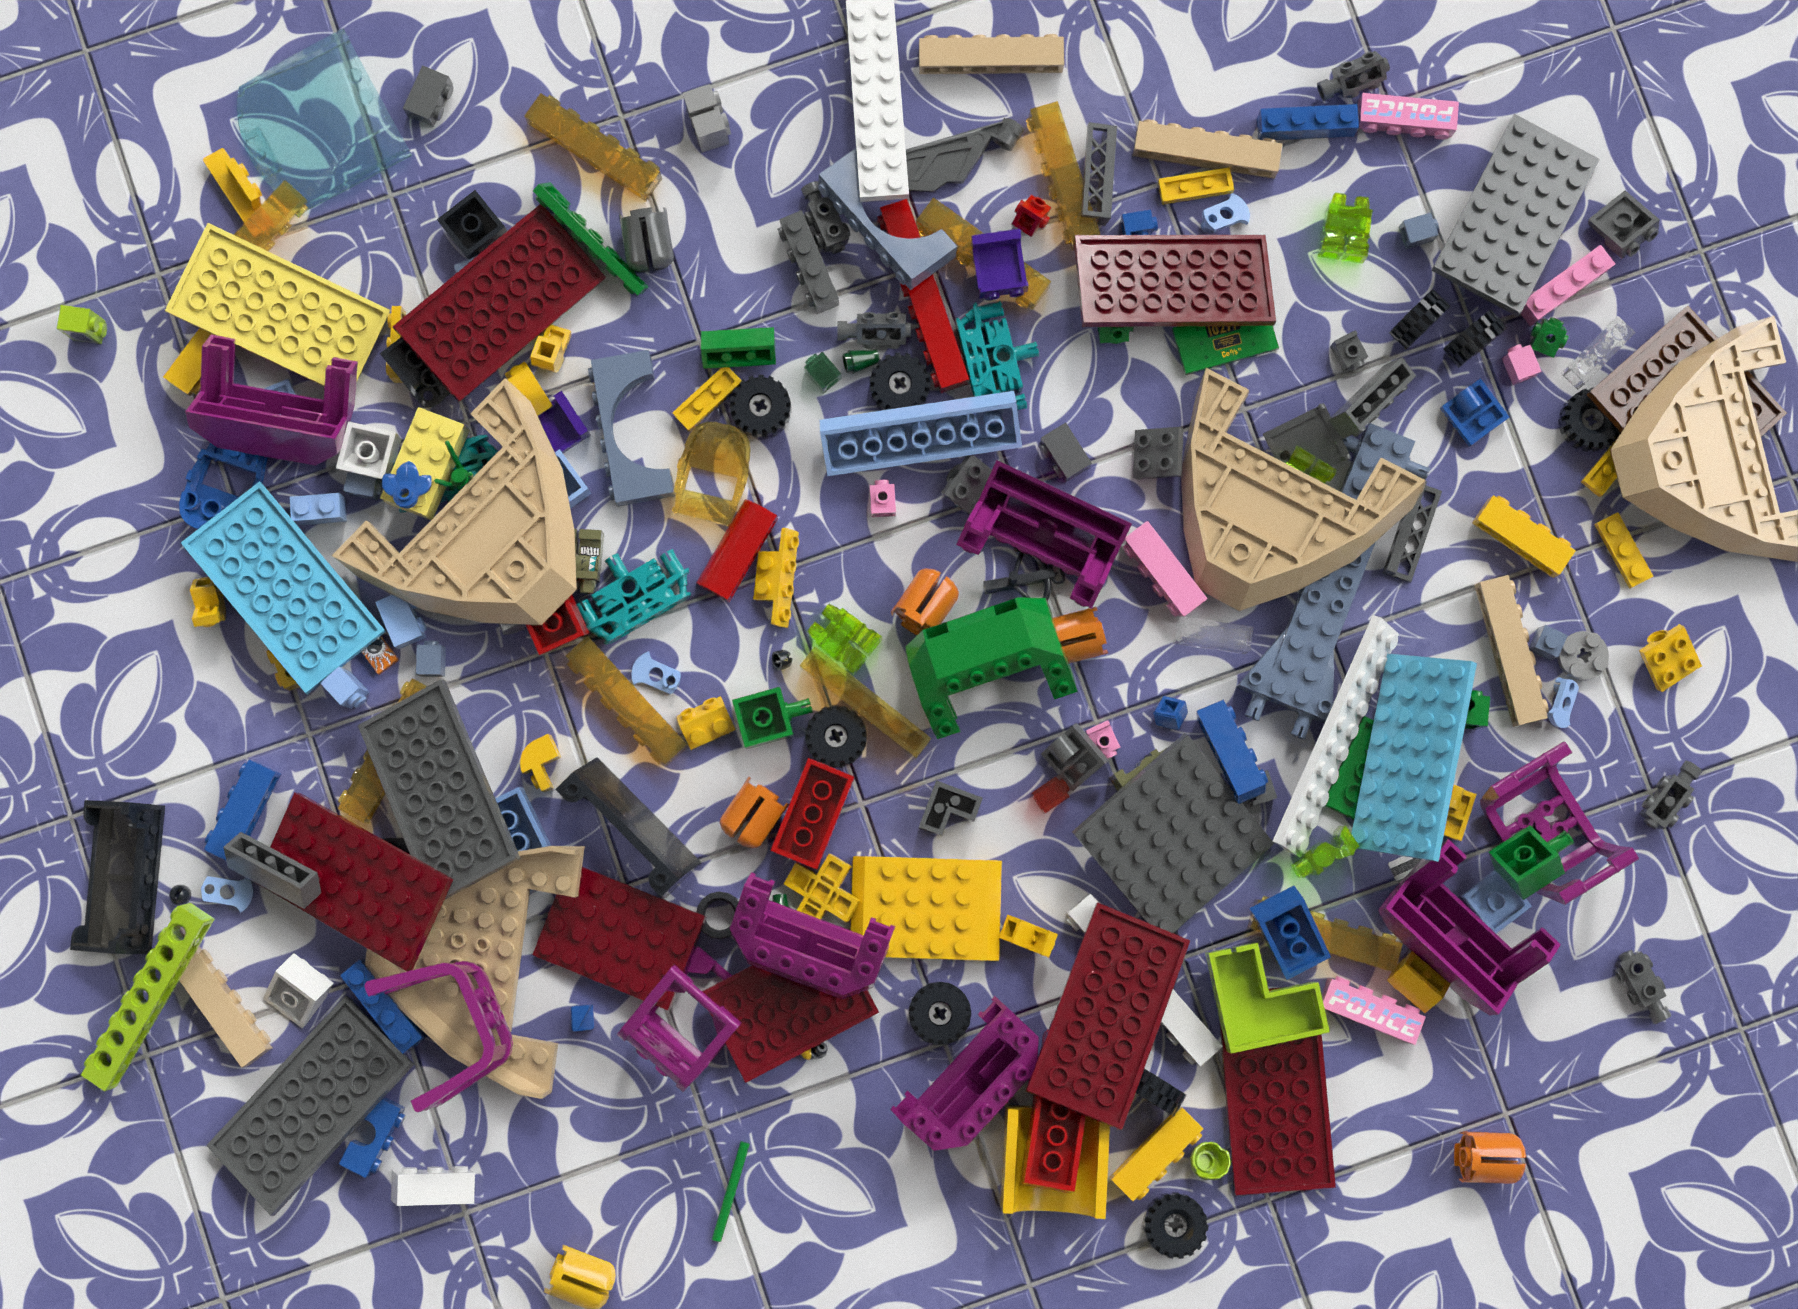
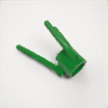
M445 441L456 469L451 473L450 482L441 479H435L434 482L448 487L450 490L455 488L461 490L473 479V473L464 469L450 442Z

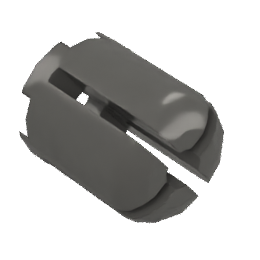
M652 207L631 210V216L624 218L619 214L626 262L630 269L642 273L650 272L643 224L647 226L654 269L656 271L663 270L673 262L674 254L667 208L663 207L664 212H652Z

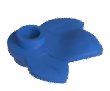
M411 461L400 465L396 475L384 474L382 478V486L385 493L393 496L396 505L405 509L415 506L419 496L427 493L432 484V477L430 475L419 476L417 467ZM409 493L407 497H402L404 494Z

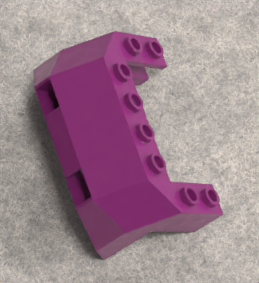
M212 334L202 345L201 390L185 411L190 429L217 448L309 465H317L338 454L343 444L347 424L351 421L355 407L358 361L337 357L332 358V365H328L325 371L324 400L235 384V339Z
M996 460L981 496L967 519L956 545L962 547L968 553L979 555L988 537L991 535L997 541L1008 543L1022 553L1031 554L1045 564L1057 566L1066 574L1079 577L1069 598L1080 606H1087L1092 609L1132 523ZM996 489L999 490V491H997V492H995V493H992V492H991V490H996Z
M1448 839L1441 846L1439 862L1422 859L1389 894L1378 911L1388 929L1404 945L1450 983L1449 987L1457 995L1488 1015H1499L1517 985L1550 963L1561 944L1543 927L1513 948L1505 943L1443 884L1459 869L1457 865L1467 858Z
M750 873L744 884L730 926L731 935L749 965L840 999H845L874 987L889 948V943L895 929L894 925L889 927L876 922V919L871 917L865 934H858L770 901L769 898L775 881L771 879L766 881L755 877V873Z
M996 996L991 999L993 1001L992 1004L984 1012L980 1011L977 1014L987 1025L918 1099L907 1090L905 1093L906 1097L897 1107L893 1106L890 1109L907 1128L934 1151L969 1145L1032 1075L1038 1059L1039 1037Z

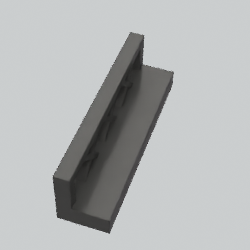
M1089 122L1087 124L1081 217L1096 219V225L1106 226L1111 219L1117 126ZM1093 130L1103 131L1100 145L1093 138ZM1097 151L1101 155L1100 167L1098 168L1091 161V156ZM1095 174L1099 177L1097 191L1090 184V178ZM1094 197L1097 200V212L1088 211V202Z
M1427 481L1413 509L1399 522L1382 572L1409 583L1412 582L1442 493L1441 490L1427 486ZM1423 493L1433 494L1432 504L1423 508L1421 504ZM1430 508L1429 513H1428V516H1427L1425 510H1427V509ZM1421 513L1425 520V525L1415 530L1413 526L1415 517ZM1413 535L1418 545L1416 550L1408 553L1405 546L1408 537ZM1406 558L1410 566L1408 575L1397 572L1400 561Z

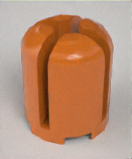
M924 568L920 570L891 610L892 616L896 613L903 620L900 625L915 635H918L924 629L942 624L959 596L955 583L946 576L922 613H918L940 579L941 572L935 569Z
M1096 606L1092 607V609L1088 608L1053 618L1058 637L1069 664L1108 654V651L1102 648L1103 644H1107L1102 623L1093 614L1094 611H1098Z
M748 776L721 816L720 826L726 835L734 838L763 797L765 800L737 840L744 847L757 848L761 846L789 804L786 803L783 806L777 802L779 796L763 785L758 784L755 787L749 783L752 778Z
M1460 1132L1463 1136L1460 1143H1455L1454 1166L1460 1167L1463 1178H1459L1462 1183L1513 1184L1521 1180L1525 1172L1526 1163H1519L1516 1160L1481 1159V1157L1526 1158L1525 1147L1518 1136L1511 1133Z

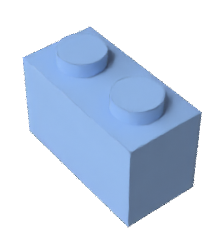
M340 493L290 497L291 519L298 526L347 522L346 498Z
M394 595L375 602L395 648L401 649L426 638L424 631L427 628L422 617H417L414 610L417 608L416 606Z
M340 666L321 682L322 686L340 705L350 709L360 707L367 700L365 696L370 693L351 671Z

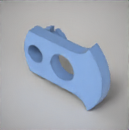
M1231 193L1227 201L1203 210L1201 228L1204 232L1211 233V231L1217 232L1236 223L1247 225L1250 219L1249 208L1239 196ZM1228 210L1231 213L1232 218H1223L1220 214V211Z
M649 651L642 654L635 661L631 673L634 685L645 683L670 695L677 689L681 679L680 671L653 660ZM654 668H660L663 671V678L658 682L652 681L649 677L650 671ZM674 677L675 683L669 686L667 683L668 679Z
M1558 677L1555 682L1561 684H1554V691L1557 693L1552 709L1547 713L1549 721L1553 726L1566 728L1570 725V714L1579 687L1574 680Z
M208 876L201 887L203 901L232 905L237 907L241 913L251 902L253 887L248 878L235 881ZM208 884L214 886V892L211 894H207L204 891L205 886ZM231 885L235 890L234 896L230 899L222 898L220 896L222 886Z

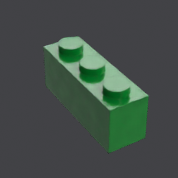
M774 327L701 331L703 369L776 365Z

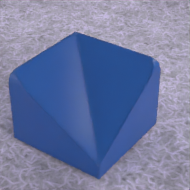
M1163 696L1153 713L1156 725L1179 731L1188 714L1186 701Z
M593 1004L574 1005L571 1007L573 1032L594 1028Z

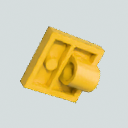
M1680 624L1669 631L1659 630L1650 634L1647 638L1648 645L1639 650L1652 681L1660 692L1665 691L1702 667L1685 627Z
M1453 785L1444 831L1445 837L1462 841L1477 794L1466 791L1460 786Z

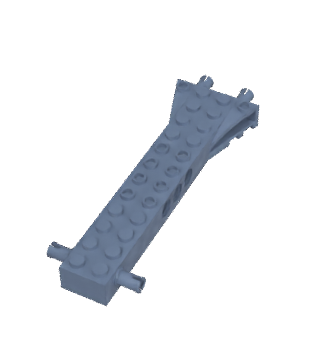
M1372 423L1366 426L1361 438L1356 439L1348 436L1342 439L1347 450L1353 453V458L1340 492L1355 500L1360 495L1380 458L1424 480L1428 477L1427 473L1430 472V467L1410 460V454L1415 444V441ZM1375 543L1353 562L1300 590L1284 631L1235 687L1252 695L1244 716L1252 717L1253 720L1259 721L1266 701L1295 711L1298 717L1290 734L1295 737L1298 736V738L1303 740L1306 739L1312 720L1325 724L1333 706L1334 647Z

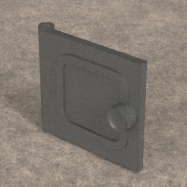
M1324 403L1263 433L1274 458L1309 476H1313L1351 458L1341 436L1328 420L1331 416Z

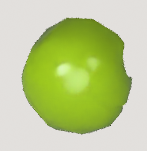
M1215 1142L1200 1143L1193 1149L1190 1156L1192 1171L1203 1180H1218L1228 1173L1231 1166L1230 1154Z

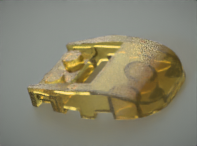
M705 422L692 430L677 464V477L674 488L676 494L675 507H672L674 514L701 519L727 527L730 526L744 494L749 475L751 447L749 439L743 431L734 426L718 422ZM690 468L737 478L732 501L685 490Z

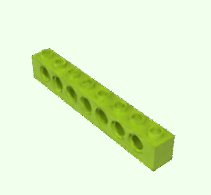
M192 903L177 906L172 911L170 923L159 933L157 938L159 941L156 947L147 954L145 958L146 964L143 969L136 973L133 978L134 984L132 988L123 995L120 1001L122 1003L121 1007L109 1019L108 1024L110 1026L98 1038L96 1042L97 1048L94 1053L89 1055L84 1062L85 1068L81 1076L104 1092L118 1086L215 920ZM181 927L185 930V937L180 933ZM169 948H170V949L172 950V952H173V958H172V959H171V958L169 957V955H168V949H169ZM156 969L160 972V980L156 977ZM144 991L148 994V1001L143 996ZM131 1012L135 1014L136 1021H133ZM119 1033L123 1036V1043L119 1039ZM107 1054L111 1057V1064L107 1060Z

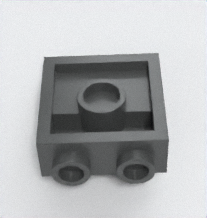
M1625 190L1590 217L1588 225L1605 239V245L1623 259L1626 255L1630 257L1635 255L1640 249V244L1645 240L1651 242L1656 238L1659 233L1660 219Z

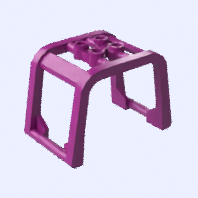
M1565 741L1491 785L1480 800V806L1484 815L1502 843L1511 838V835L1521 829H1525L1529 825L1533 826L1534 830L1546 842L1562 833V831L1568 832L1570 828L1577 825L1588 842L1561 858L1565 872L1597 852L1602 856L1608 857L1606 861L1609 866L1583 882L1581 879H1574L1561 886L1549 883L1536 892L1564 905L1639 860L1633 847L1614 845L1600 838L1565 784L1557 769V764L1563 758L1573 753ZM1548 778L1558 795L1549 801L1539 802L1535 809L1528 813L1519 814L1515 821L1506 827L1496 809ZM1564 803L1571 817L1563 822H1555L1550 825L1543 817L1551 816L1554 809Z
M699 946L693 951L685 973L677 966H672L617 1033V1036L624 1042L627 1040L631 1043L643 1059H649L654 1063L656 1070L661 1075L670 1077L676 1083L675 1086L682 1092L703 1072L741 1024L723 1006L719 1007L693 984L694 981L687 976L689 972L707 974L710 970L722 980L732 976ZM666 991L687 992L713 1014L712 1019L717 1036L703 1053L656 1013L659 1007L655 1006V1004Z
M474 962L441 963L365 983V990L369 997L381 993L391 994L425 981L448 975L453 976L459 984L483 1043V1055L478 1062L443 1084L410 1101L415 1112L427 1111L428 1109L443 1105L506 1063L512 1054V1035L489 978L483 968ZM467 974L473 975V977L477 981L479 988L474 990L472 982ZM495 1028L497 1030L501 1042V1045L496 1046L495 1039L491 1031Z

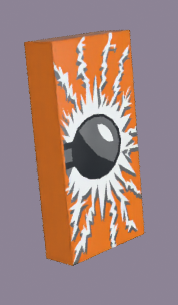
M382 636L361 651L379 675L399 661Z

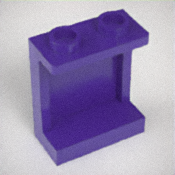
M1020 229L972 235L971 247L979 299L985 298L987 301L999 299L1001 295L1009 294L1010 297H1019L1024 295V292H1028L1029 285L1026 280Z
M561 390L554 395L555 399L551 401L553 406L538 415V418L554 452L560 449L562 453H565L591 436V434Z

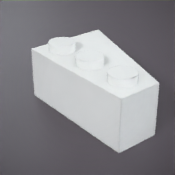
M453 1166V1170H443V1167H427V1170H417L416 1167H403L402 1170L392 1169L391 1201L397 1206L474 1204L475 1173L468 1170V1166Z

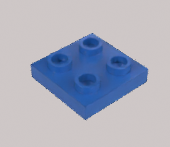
M1481 378L1440 407L1441 411L1469 447L1510 418Z

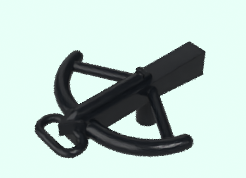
M1014 547V551L1019 552L1014 570L1009 573V577L983 581L985 595L1015 588L1025 598L1031 597L1021 587L1044 582L1045 589L1042 598H1046L1048 602L1052 590L1051 580L1054 584H1062L1065 581V574L1059 568L1062 579L1056 581L1055 577L1058 573L1054 572L1052 568L1054 565L1050 564L1048 568L1039 558L1027 554L1038 563L1041 570L1019 575V567L1025 553L1020 552Z

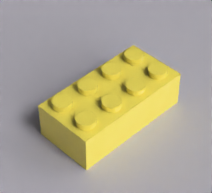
M418 407L390 474L396 475L400 465L411 461L417 467L419 476L430 475L432 477L431 487L427 493L419 496L415 506L408 509L397 506L393 496L386 494L384 490L380 498L389 505L432 520L446 489L445 486L436 484L434 480L441 479L449 482L455 467L445 441L450 442L459 458L470 430L462 423ZM409 493L404 494L402 497H407Z

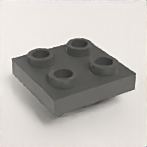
M1168 427L1135 430L1133 478L1139 480L1182 477L1183 428Z
M967 455L961 464L955 465L949 471L946 477L948 483L941 494L970 515L981 496L992 469L974 455ZM997 489L991 490L992 493L999 491Z
M1077 722L1041 753L1072 791L1109 761Z

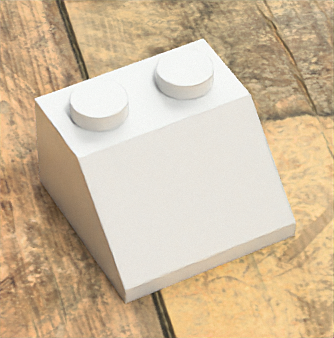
M348 422L336 469L382 479L383 475L389 474L392 469L402 439L393 431Z
M293 954L275 971L263 999L303 1028L326 999L333 982L310 966L307 961Z

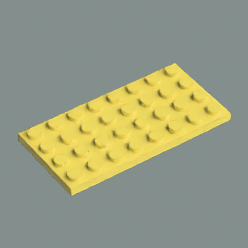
M207 223L165 309L166 313L213 335L235 339V345L324 387L326 367L332 365L333 357L358 361L357 383L387 320L388 313L391 311L210 223Z

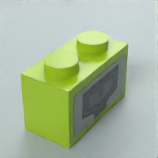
M61 305L57 330L75 341L102 344V339L107 334V324L103 318L91 309Z

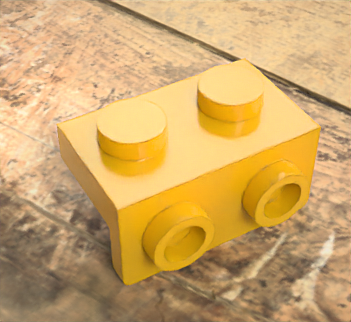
M721 696L709 698L702 705L695 708H687L676 716L691 750L736 730Z

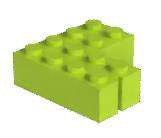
M1253 942L1232 947L1233 952H1231L1230 948L1205 953L1226 1051L1228 1053L1241 1052L1330 1032L1319 982L1313 981L1269 991L1258 943Z

